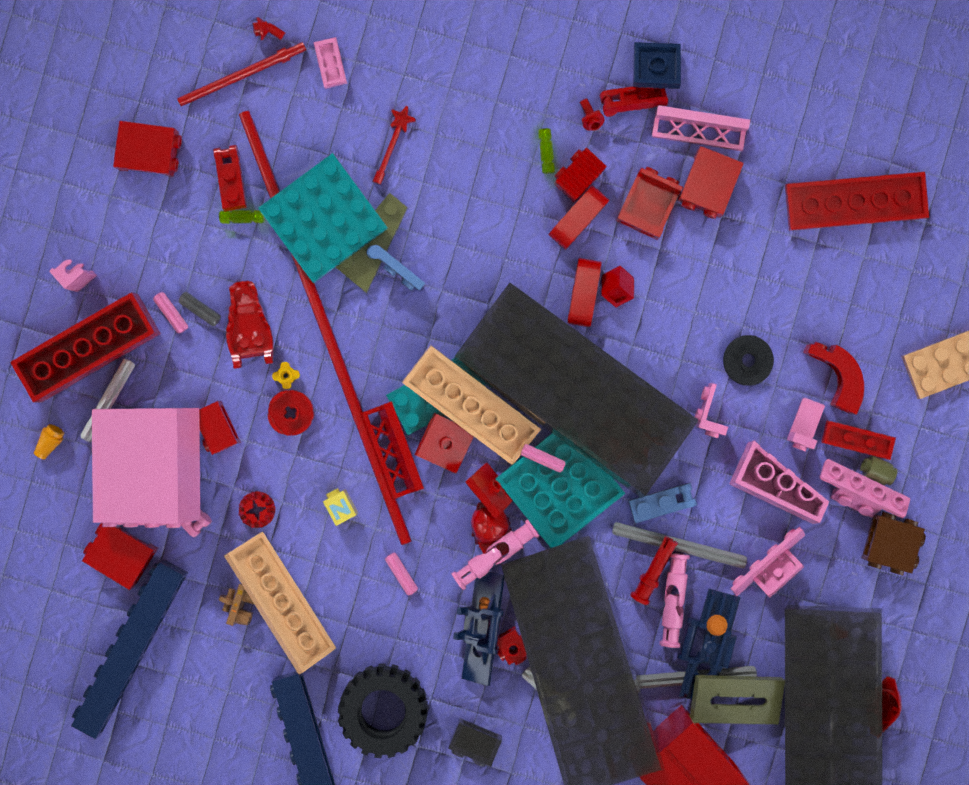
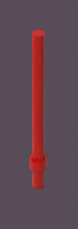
M303 42L288 49L284 47L268 58L178 97L177 100L182 107L277 63H286L291 60V57L306 51V47Z

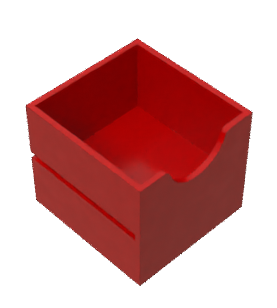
M682 704L628 753L636 774L646 785H750L736 763L699 723L693 722L690 713Z

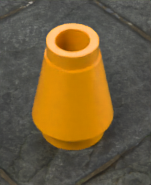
M48 424L47 427H44L33 452L34 455L45 460L64 440V431L53 424Z

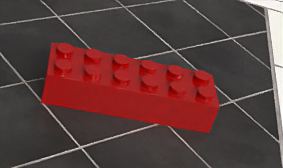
M131 292L10 363L32 402L42 403L161 333L139 294Z

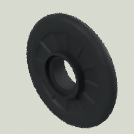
M744 335L734 339L727 346L723 356V365L727 375L736 383L746 386L756 385L764 381L771 373L774 364V357L770 346L763 339L753 335ZM745 354H751L755 359L751 367H746L742 362Z

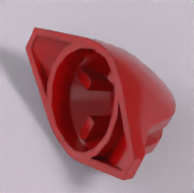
M887 676L867 698L866 710L870 733L877 737L891 726L901 713L902 699L895 678Z

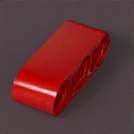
M592 185L548 235L566 250L610 200Z
M578 258L567 324L591 327L601 261Z

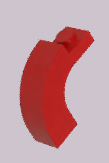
M815 342L814 345H806L803 351L804 354L826 363L836 374L837 390L830 405L849 414L857 415L863 401L865 389L863 374L857 361L848 351L838 345H831L829 351H827V346Z

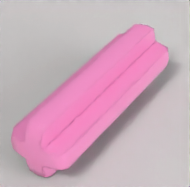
M160 292L153 298L154 302L175 331L179 334L188 329L187 323L166 294Z
M525 444L521 451L522 456L557 472H562L565 467V461L528 444Z
M394 552L385 558L386 563L408 596L412 595L418 590V587L397 554Z

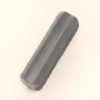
M184 292L180 296L178 302L212 326H216L219 323L221 315L188 292Z

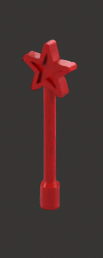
M405 106L401 112L391 110L395 117L391 127L396 128L381 166L376 171L372 181L376 184H382L385 176L384 171L401 129L406 133L407 124L416 122L414 117L408 116V106Z

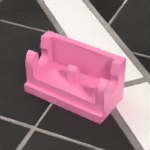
M65 260L57 268H52L49 271L64 289L79 292L97 276L93 271L83 270L84 264H77L71 270H67L66 267L72 263V260Z

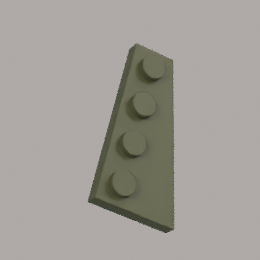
M391 193L386 196L375 210L388 229L336 267L366 293H368L370 285L381 265L379 259H371L367 256V248L372 245H378L387 252L408 209Z

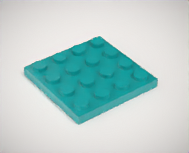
M333 153L258 207L313 283L388 229Z
M568 421L534 447L565 461V467L562 472H557L523 456L496 478L553 551L625 494Z

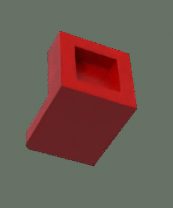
M622 266L606 272L602 275L601 296L615 308L634 299V277Z

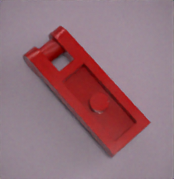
M632 86L605 90L599 95L601 103L604 104V115L607 117L614 116L618 112L668 105L665 88H640Z
M231 145L227 149L214 148L213 153L217 168L222 209L226 212L247 208L237 145ZM231 157L232 163L224 164V159Z

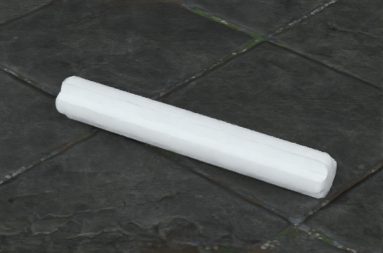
M128 359L122 360L95 409H111L135 367L132 361ZM92 415L81 433V438L88 442H92Z

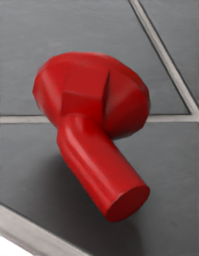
M256 17V22L252 23L255 37L259 36L260 41L265 38L268 32L279 40H282L286 34L274 24L267 23V21Z
M585 98L579 102L586 115L582 118L583 128L589 131L598 130L604 124V115L599 110L594 111L588 98Z

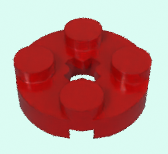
M297 390L281 391L269 403L268 421L275 431L283 435L292 436L305 432L311 426L315 417L314 406L307 395ZM287 407L291 409L296 408V417L294 419L285 416L287 414Z

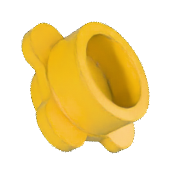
M282 362L279 370L272 374V379L280 382L284 389H290L295 379L300 377L299 371L291 368L288 362Z

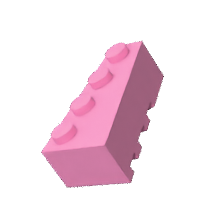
M753 440L747 443L729 484L809 523H820L829 501L806 482L804 483L789 468L784 467L773 455L762 449L757 442Z

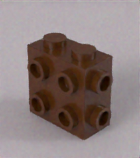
M882 512L881 516L875 515L871 522L861 558L867 560V565L881 569L882 565L890 567L889 572L902 576L904 572L912 574L919 564L918 552L925 543V529L918 527L919 522L905 518L904 522L895 520L896 515Z

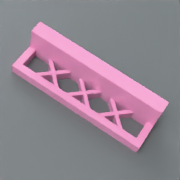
M658 105L655 111L651 137L743 151L745 135L749 129L750 120ZM659 120L669 121L674 129L668 133L657 132ZM684 124L692 125L696 133L691 137H686L679 128ZM708 127L714 128L719 136L713 141L707 140L702 131ZM730 131L740 132L739 144L729 143L724 135Z

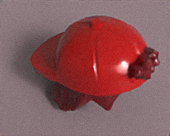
M479 502L471 518V536L474 537L475 544L479 545L483 554H486L489 546L512 531L511 523L504 511L494 518L482 502ZM500 543L496 546L501 551L502 556L509 552L507 543Z

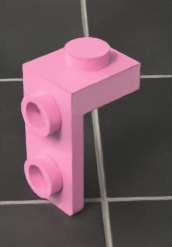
M709 383L708 387L705 386L703 388L701 400L704 401L702 408H698L696 411L694 422H697V428L706 430L705 435L718 438L719 434L726 436L728 426L706 420L717 384Z
M802 398L787 437V441L794 443L792 447L805 452L807 448H815L817 440L813 439L825 408L823 404Z

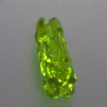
M542 128L538 132L539 140H541L542 173L551 174L555 171L554 163L552 162L554 156L552 141H550L552 137L551 129Z
M251 210L219 212V221L222 224H230V222L252 223V221L264 223L265 217L260 210H254V212Z

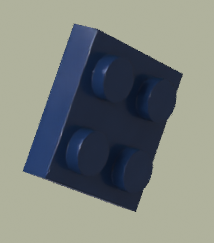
M634 42L633 87L680 89L681 44Z

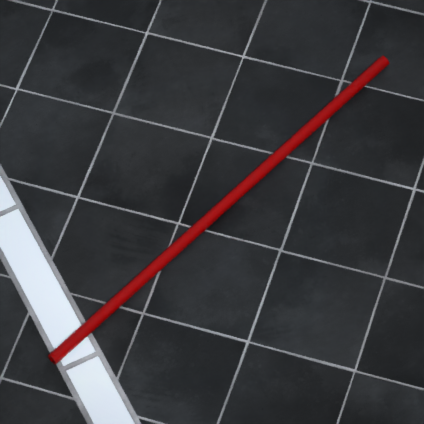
M244 111L239 114L271 199L280 190L250 111ZM292 255L400 544L409 543L412 540L397 500H392L360 415L363 410L315 283L310 280Z

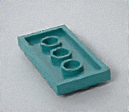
M467 351L452 359L455 364L486 386ZM406 385L386 395L389 402L392 401L395 412L407 435L428 425L434 413L445 416V414Z

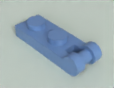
M372 245L367 248V256L371 259H379L385 264L383 269L392 276H395V274L399 275L403 279L401 283L412 291L415 288L420 291L424 286L425 282L380 246Z
M685 483L628 500L634 522L639 523L696 506V499L691 494V483ZM682 493L684 501L677 502L675 495Z

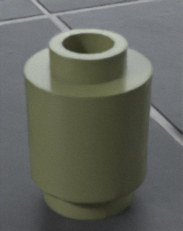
M875 456L865 458L860 467L863 476L882 485H891L898 473V469L893 464Z

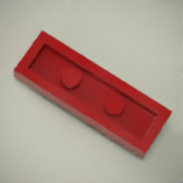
M827 420L821 443L891 460L896 437Z

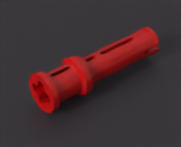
M667 536L664 537L648 570L640 575V582L637 588L630 594L637 602L649 605V598L652 592L659 586L658 579L675 547L678 545L677 541L673 542L674 539Z

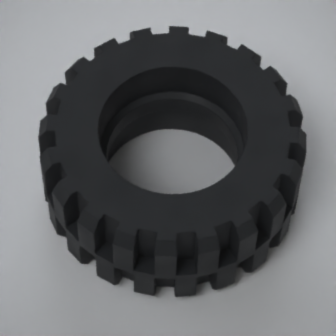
M386 663L378 664L377 667L371 665L366 667L364 671H359L349 681L340 698L341 700L338 705L339 727H343L342 734L345 739L349 738L351 740L350 745L354 749L357 747L361 748V753L368 756V753L375 754L374 758H381L382 755H387L388 758L395 757L397 752L402 754L408 751L410 745L414 746L425 728L428 712L426 692L424 688H421L417 677L413 678L410 675V671L406 669L404 671L400 670L397 665L392 664L391 667L386 666ZM377 690L390 691L403 701L405 717L398 727L390 730H379L366 722L362 715V704L371 692Z

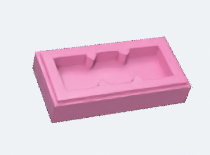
M337 38L313 42L324 88L347 84Z

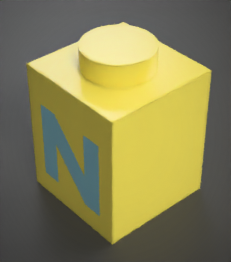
M337 488L326 494L328 499L324 500L323 503L336 526L358 514L346 489L340 492Z

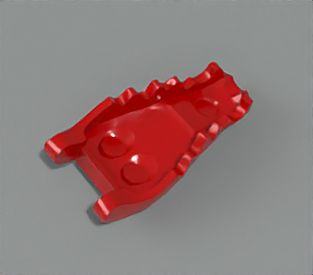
M251 281L236 282L229 287L231 306L229 307L228 314L229 323L226 328L227 345L232 357L233 368H242L243 358L264 356L265 363L271 364L273 363L274 341L270 325L266 320L258 299L256 286Z

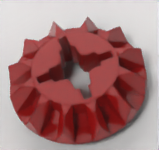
M251 492L241 500L238 515L243 523L251 528H262L268 525L275 516L274 501L264 492ZM254 500L258 507H266V509L259 512V520L255 513H248L250 509L254 508Z

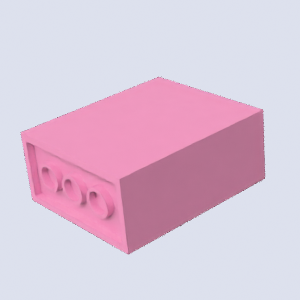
M199 408L92 409L93 523H102V527H116L117 525L138 527V525H145V528H155L166 525V528H179L192 525V521L201 520Z

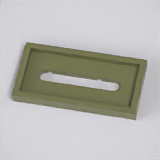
M696 675L690 717L694 723L779 724L785 680L782 677ZM716 696L765 698V702L762 705L711 704L710 700Z

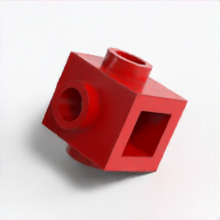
M516 626L498 635V655L502 662L506 660L509 665L512 663L518 665L527 659L526 655L529 654L528 647L531 645L524 633L520 635Z

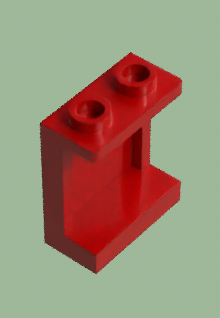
M119 121L113 167L120 171L133 170L174 177V172H177L179 166V159L176 158L177 149L181 148L182 136L179 135V131L171 127Z
M700 146L695 154L691 170L677 201L681 202V206L688 210L694 211L696 208L704 211L703 215L711 219L720 218L724 215L744 163Z
M646 167L645 169L640 168L616 221L658 240L683 187L679 185L680 182L671 177L665 179L658 175V171Z
M101 523L95 531L97 537L93 543L89 542L83 551L85 556L82 562L130 590L140 580L157 552L158 547L152 543H144L118 526L102 527Z

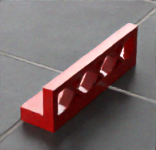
M392 401L360 413L392 500L424 489ZM375 412L379 413L381 423L378 428L371 425L368 415ZM380 434L388 437L389 444L387 449L380 447L377 440ZM388 455L394 457L397 461L395 471L386 466L385 462ZM396 477L404 480L406 490L396 493L394 487Z

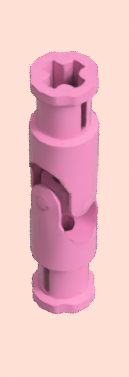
M527 519L525 524L514 532L510 531L489 546L486 554L475 556L468 561V565L458 572L454 571L451 574L461 589L465 590L466 585L476 578L480 579L485 576L494 564L498 565L523 549L525 543L534 537L538 538L539 534ZM500 543H507L509 546V552L504 558L501 551L496 548Z
M673 552L671 555L670 571L667 572L665 607L662 615L663 637L659 644L664 647L680 648L678 641L680 628L683 626V605L688 578L686 566L687 559H690L688 554ZM674 586L678 588L679 594H671Z

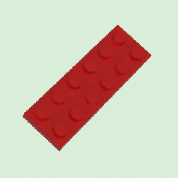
M925 172L785 185L789 231L929 218Z

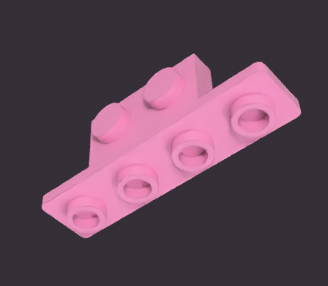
M830 459L824 462L820 479L836 487L832 491L830 498L837 501L840 505L848 506L858 511L861 515L871 518L882 509L900 518L906 516L910 503L909 497Z
M800 527L796 530H790L784 536L785 540L779 545L775 544L767 551L768 555L763 560L755 561L745 576L740 575L734 580L731 587L732 592L738 596L755 582L769 598L772 597L804 568L803 564L789 551L805 536L804 531Z

